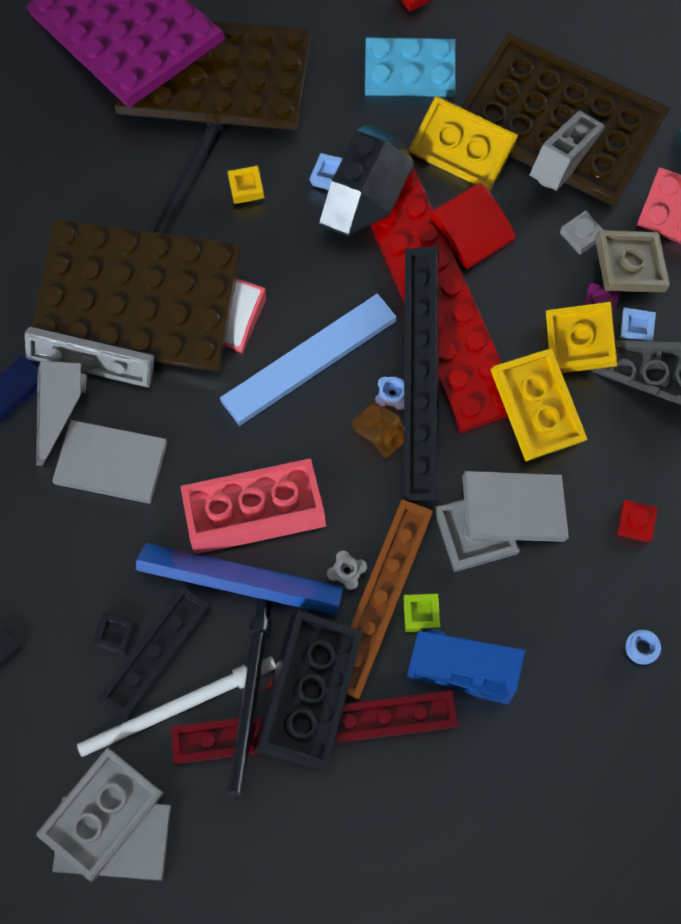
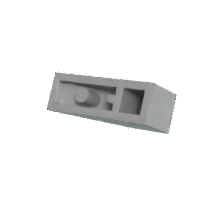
M578 111L542 145L530 176L537 179L541 185L557 190L573 173L602 133L605 125Z
M40 361L37 375L36 465L43 466L77 404L80 394L86 392L87 379L86 374H81V363Z

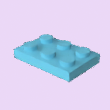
M366 38L365 95L455 97V39Z

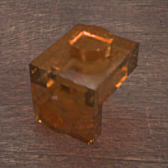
M374 401L350 422L354 430L373 442L380 454L385 458H388L404 443V427L399 417Z

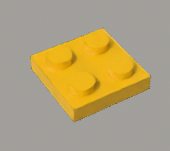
M611 302L546 310L549 349L552 348L561 373L617 366Z

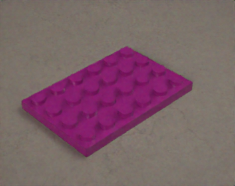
M34 0L26 5L30 15L128 108L225 40L223 31L187 0Z

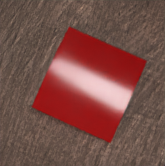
M481 182L433 210L430 217L450 240L449 247L452 253L466 269H469L516 239V235L505 214Z

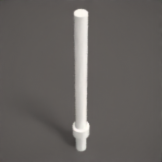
M272 656L263 659L260 676L276 669ZM245 664L232 670V674L78 743L77 747L81 756L84 757L238 686L240 689L244 688L247 667Z

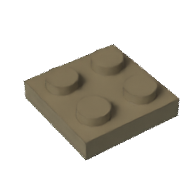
M598 231L595 240L605 291L666 292L670 284L659 232Z

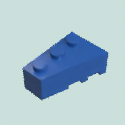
M426 629L425 632L418 631L407 678L508 705L517 691L526 650L478 642L469 638L450 637L441 631Z

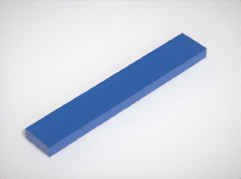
M150 543L145 544L136 560L135 570L331 615H337L344 589L342 586Z

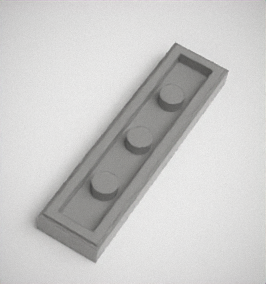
M29 327L25 332L26 359L37 362L81 363V372L148 388L153 381L154 355Z

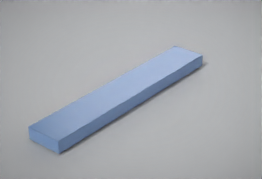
M377 293L220 397L222 404L237 424L241 426L396 322V315Z

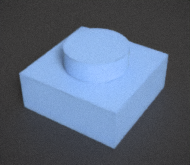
M321 153L309 179L312 186L329 190L331 181L343 158Z
M623 308L618 340L653 341L656 312Z

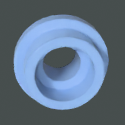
M641 629L634 631L627 638L625 649L632 661L637 664L647 665L659 657L661 643L653 632ZM637 643H645L648 647V652H639Z

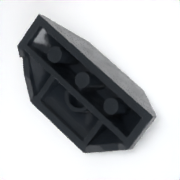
M370 123L356 131L331 181L319 226L349 237L355 234L357 230L369 227L390 216L414 166L413 159L397 133Z

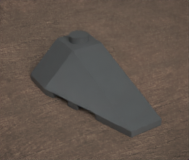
M615 340L617 366L591 369L594 373L681 405V342Z

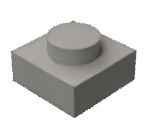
M585 210L562 226L560 234L581 255L596 244L595 237L598 231L603 229Z

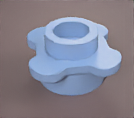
M381 377L378 380V387L380 389L379 394L375 397L376 404L379 407L388 405L395 406L398 410L404 409V379ZM395 391V395H390L389 392Z

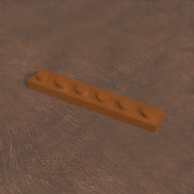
M401 499L350 628L363 632L346 697L356 701L360 700L433 515L432 510Z

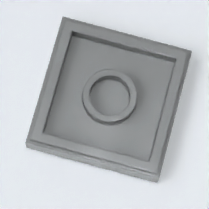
M464 499L434 507V513L454 572L519 553L520 550L516 540L468 539Z

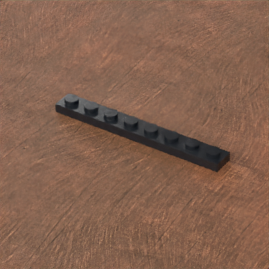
M437 247L405 249L404 500L411 503L439 502V250Z

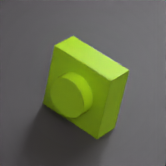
M438 594L403 596L405 632L426 631V629L440 630Z

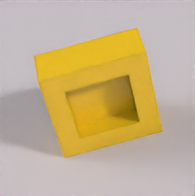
M258 166L227 171L234 204L264 199Z

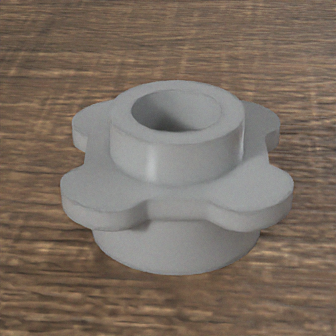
M340 551L336 555V563L332 568L328 569L327 577L330 581H336L341 586H345L347 590H354L358 587L360 575L366 572L367 564L362 559L356 560L350 557L347 551ZM349 568L350 572L345 573L344 569Z

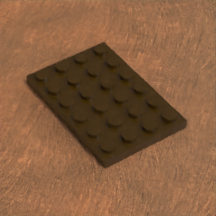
M212 21L223 31L225 38L223 42L132 107L128 108L118 97L115 103L116 114L212 123L216 121L224 124L297 130L311 41V29Z
M509 32L461 107L517 134L518 139L509 156L531 167L534 166L542 145L578 111L604 124L605 127L602 133L564 183L614 207L619 202L670 111V107Z
M53 219L32 327L154 355V363L220 372L242 247L240 244Z

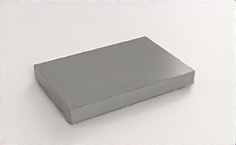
M70 420L52 481L55 485L151 504L167 440Z
M465 471L462 475L468 539L565 542L569 538L562 475Z
M107 747L36 833V836L90 882H94L164 793Z
M155 804L98 876L163 881L171 806ZM55 852L53 872L81 874Z

